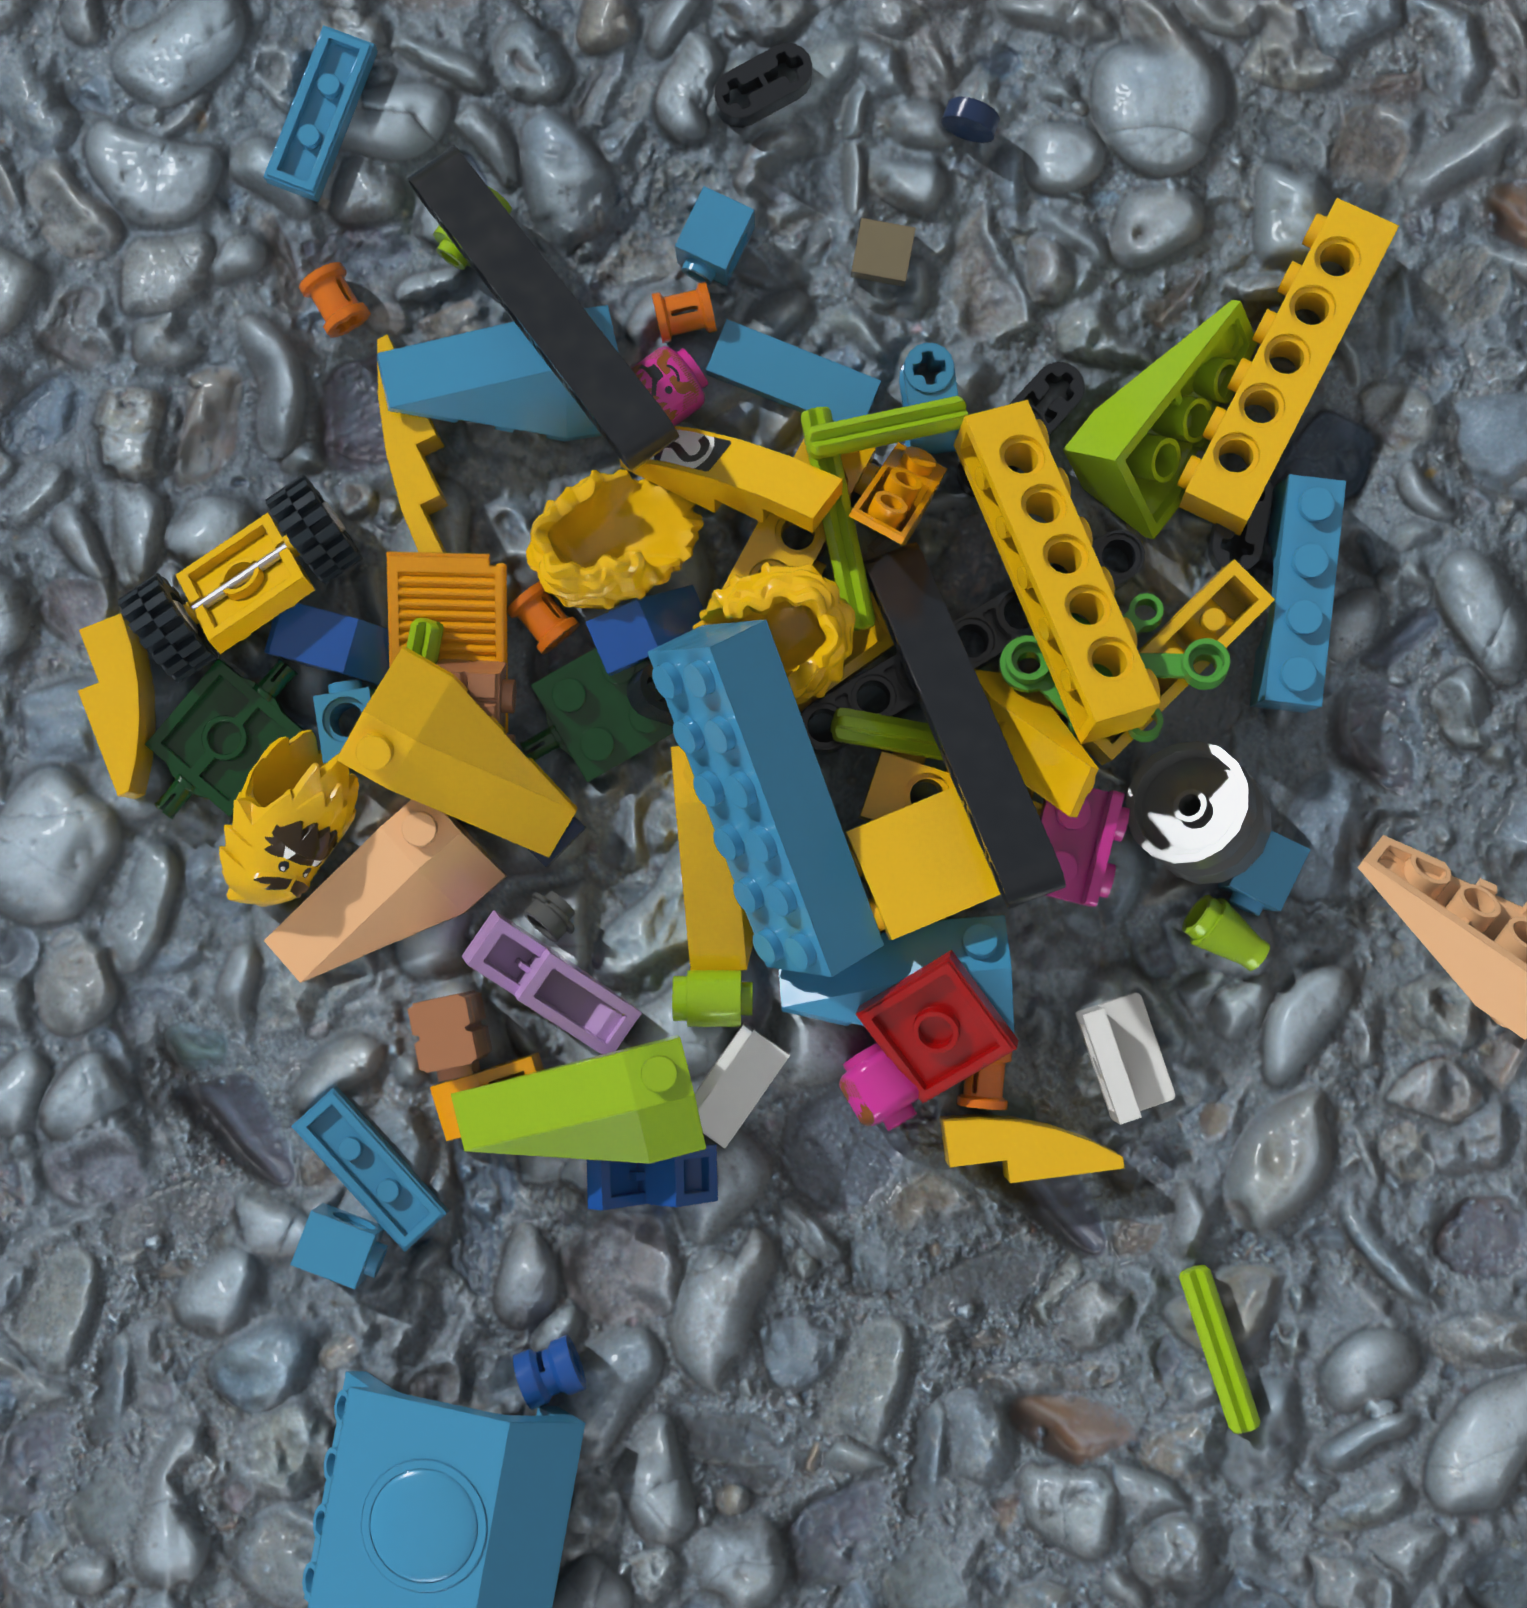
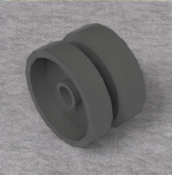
M1200 741L1175 743L1151 755L1134 774L1126 794V808L1130 809L1128 826L1134 840L1177 877L1198 884L1225 882L1245 872L1263 853L1271 833V806L1262 786L1221 747Z

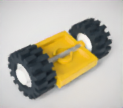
M304 474L265 500L278 524L267 512L176 574L188 599L187 602L181 599L179 592L173 586L171 587L168 580L159 573L154 574L118 599V605L122 609L121 612L124 618L130 622L129 626L133 633L137 634L141 639L140 643L145 649L150 651L154 661L158 665L161 664L164 672L169 677L172 676L173 680L177 683H181L219 657L216 651L222 654L315 591L313 584L297 558L299 555L325 585L363 560L360 551L346 532L336 513L324 501L322 495Z

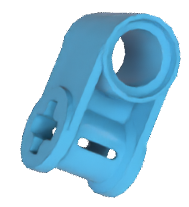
M923 343L915 346L908 353L899 372L902 407L958 396L954 362L951 354L945 347L936 343ZM920 363H926L929 372H938L932 384H926L923 375H914ZM959 429L905 441V446L921 448L931 455L954 452L956 450L953 444Z

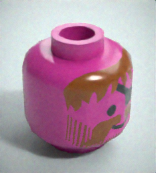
M667 346L660 347L631 368L667 414L674 426L701 408L705 402L703 388L708 385V381L697 363L684 348L676 352Z
M877 1043L842 1064L847 1072L840 1079V1089L863 1125L875 1126L883 1122L886 1129L890 1131L917 1115L912 1104L919 1099L918 1088L900 1072L894 1062L886 1056Z

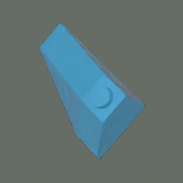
M608 305L584 308L618 352ZM514 321L380 352L376 356L387 407L390 412L454 423L463 420L495 426V430L513 432L516 429L545 434L546 438L559 441L602 436Z
M1005 915L937 921L894 940H889L886 932L880 933L884 946L833 977L778 969L782 1012L843 1026H849L850 1024L864 1026L856 1016L860 1005L952 950L1014 1033L1012 966Z

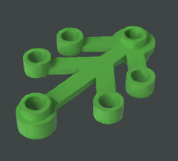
M1139 594L1131 600L1129 609L1123 617L1131 620L1136 635L1140 632H1151L1162 621L1163 603L1153 594ZM1143 605L1150 606L1155 610L1156 616L1151 620H1142L1137 617L1135 610ZM1071 613L1076 621L1085 625H1091L1087 619L1081 618L1077 613ZM1025 635L1015 638L1006 645L1000 657V671L1003 679L1010 687L1020 692L1040 691L1069 720V730L1078 739L1035 636ZM1202 638L1192 642L1184 654L1139 653L1145 668L1151 669L1156 678L1185 679L1190 686L1200 690H1209L1219 686L1226 678L1230 667V655L1226 647L1219 641L1210 638ZM1025 658H1032L1039 663L1040 667L1036 672L1028 674L1022 672L1018 668V664ZM1198 661H1208L1213 665L1215 672L1209 676H1201L1196 673L1193 665ZM1093 664L1100 674L1113 677L1107 667ZM1157 708L1151 716L1156 723L1152 730L1143 731L1136 728L1129 730V735L1139 742L1155 740L1161 733L1164 721L1160 709Z

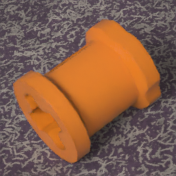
M340 262L321 266L308 274L299 285L303 296L313 300L325 320L323 328L330 338L349 333L362 325L371 315L368 307L363 302H358L346 282L345 276L347 272Z
M706 281L697 283L696 290L663 297L660 292L652 293L662 343L671 342L673 335L705 328L708 333L717 331ZM692 309H696V310H697V311L690 312V313H686V314H681V315H677V316H672V314H674V313H679V312L688 311V310H692Z
M540 581L520 594L507 608V614L510 618L518 617L538 641L537 649L543 655L562 643L580 625L574 617H568L550 594L545 592Z
M1012 1052L964 1080L963 1093L957 1095L956 1104L977 1109L1007 1110L1008 1101L1003 1098L1005 1066L1006 1063L1012 1061Z

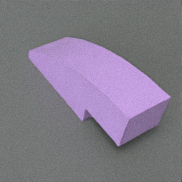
M495 910L492 911L462 954L464 961L469 967L513 994L519 1002L600 1054L616 1051L642 1014L640 1010Z

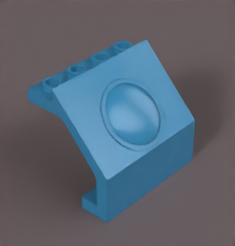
M346 1371L343 1390L337 1394L334 1405L336 1428L333 1444L326 1452L324 1459L326 1482L322 1503L316 1508L313 1518L315 1541L311 1562L306 1565L303 1572L302 1585L305 1594L304 1599L308 1602V1608H552L585 1422L558 1406L537 1408L536 1416L503 1415L416 1397L392 1389L367 1371Z

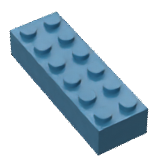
M767 620L702 625L648 651L647 653L653 666V682L658 692L666 700L674 722L673 734L675 740L686 753L694 774V790L699 800L706 806L715 830L713 833L714 843L720 854L726 859L734 880L733 892L735 898L746 912L754 933V948L758 956L765 962L766 967L833 977L884 946Z

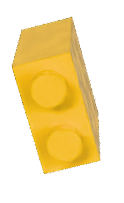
M955 786L851 829L844 834L859 877H863L871 896L868 902L879 932L885 930L889 940L899 938L1001 895Z

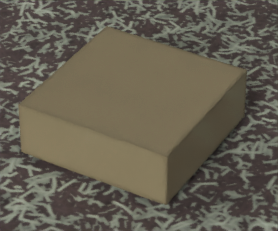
M861 218L851 277L905 287L916 228Z

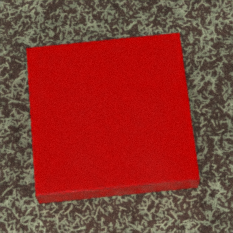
M952 950L863 1003L856 1012V1016L886 1056L918 1088V1098L922 1104L1017 1049L1019 1042Z

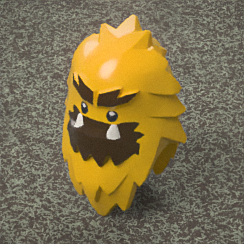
M310 729L299 732L290 740L289 737L284 736L271 743L249 772L242 791L239 792L236 800H234L233 824L224 825L226 844L225 846H219L222 874L229 886L226 896L230 901L267 907L291 901L296 897L300 898L301 894L310 888L311 880L354 821L356 814L355 804L359 790L358 777L353 773L349 775V767L336 760L339 753L324 764L321 750L318 751L316 736Z

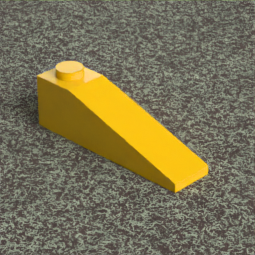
M403 646L361 713L336 760L388 790L549 858L578 807L532 758H527L504 733L505 728L493 715L489 717L467 693L468 688L456 675Z
M680 746L671 747L690 970H747L753 947V930L745 910L735 898L733 892L734 880L726 859L720 854L714 843L713 833L715 830L706 806L699 800L694 790V774L686 753Z

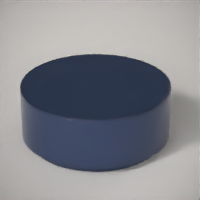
M960 96L948 101L941 123L946 130L959 138L976 143H988L994 139L1000 117L990 105L974 98Z

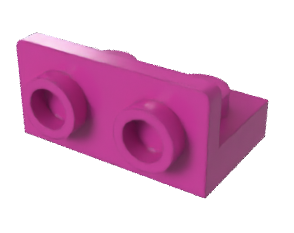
M1093 788L1086 796L1077 818L1069 817L1044 799L1040 819L1056 853L1066 882L1065 888L1045 896L1088 907H1096L1099 896L1108 898L1116 871V865L1108 863L1113 840L1122 841L1130 814L1129 808L1122 807L1124 793L1114 790L1107 792Z

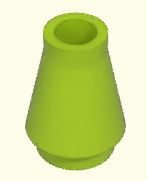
M1211 895L1203 896L1190 909L1182 925V931L1190 936V943L1192 945L1238 963L1249 971L1258 968L1270 950V944L1250 927L1225 898L1216 900Z

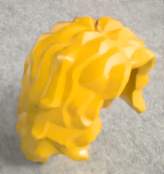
M619 469L614 474H605L597 470H591L590 476L580 480L573 487H566L556 501L548 500L546 502L543 514L539 515L532 524L530 544L526 550L527 564L530 569L538 573L540 584L545 592L556 596L565 607L610 610L618 606L621 601L633 598L643 599L646 593L655 585L658 586L668 582L672 572L680 571L682 564L694 556V545L699 539L698 531L704 526L703 517L693 511L695 503L646 479L639 481L632 479L628 470Z
M766 562L762 565L760 573L742 577L737 574L733 575L730 578V585L726 589L714 590L706 609L699 612L701 621L692 627L695 629L702 625L766 619L796 703L800 705L814 696L823 698L832 682H840L842 680L844 660L853 651V632L856 619L853 608L845 598L840 597L839 587L836 582L822 577L814 566L808 564L800 567L772 566Z

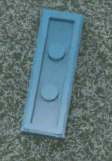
M323 25L263 176L268 184L319 202L377 56L378 50L375 44Z
M726 319L706 368V375L801 413L811 408L828 407L831 410L833 422L869 414L881 385V380L728 319Z
M337 1086L332 1088L291 1126L404 1252L449 1212L448 1208Z

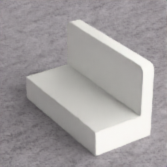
M1130 993L1075 1012L1107 1109L1113 1121L1121 1125L1142 1118L1140 1111L1175 1098V1091L1142 996L1139 993Z
M745 1022L695 1091L703 1134L723 1148L728 1146L790 1056L788 1052Z

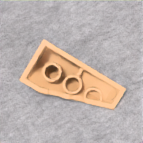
M411 799L379 827L264 942L295 978L302 983L392 943L411 937L439 923L465 914L504 880L507 875L457 818Z
M1383 835L1363 859L1358 869L1475 1006L1490 1015L1498 1025L1510 1029L1526 1040L1527 902L1522 907L1497 896V885L1482 878L1476 884H1470L1454 877L1445 862Z

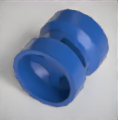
M568 1334L551 1340L548 1348L536 1352L532 1349H527L513 1355L516 1379L522 1396L531 1410L549 1404L551 1397L563 1392L571 1396L587 1388L580 1357Z

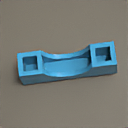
M1289 474L1273 488L1268 543L1271 546L1273 555L1271 596L1275 600L1270 604L1265 630L1255 653L1250 707L1307 713L1322 707L1346 481Z

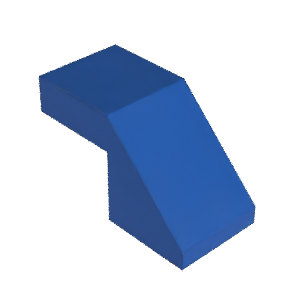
M692 584L647 596L643 599H636L585 623L607 674L612 676L650 659L648 651L693 630V625L701 621L699 612L704 609Z
M297 603L273 619L264 653L311 668L333 671L379 686L389 669V633L387 628L361 619Z
M706 1144V1149L651 1164L587 1160L588 1209L603 1211L643 1204L677 1208L718 1201L717 1144Z

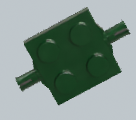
M594 648L531 684L545 709L547 725L549 727L524 742H520L524 752L543 741L545 743L526 755L527 758H532L536 761L556 748L561 747L562 750L573 757L585 780L589 782L673 733V726L638 714L632 708L627 697L629 679L636 672L651 664L650 659L609 676L597 649ZM653 680L649 682L648 687L656 692V700L662 699L663 696L656 690Z
M279 658L263 679L256 683L243 678L226 662L218 659L145 743L149 749L166 762L172 776L176 779L154 805L159 810H163L162 813L174 819L177 812L195 794L209 799L225 814L233 818L234 800H236L239 792L242 791L249 772L268 746L278 738L286 736L290 740L299 732L305 731L285 714L280 702L276 699L298 673Z

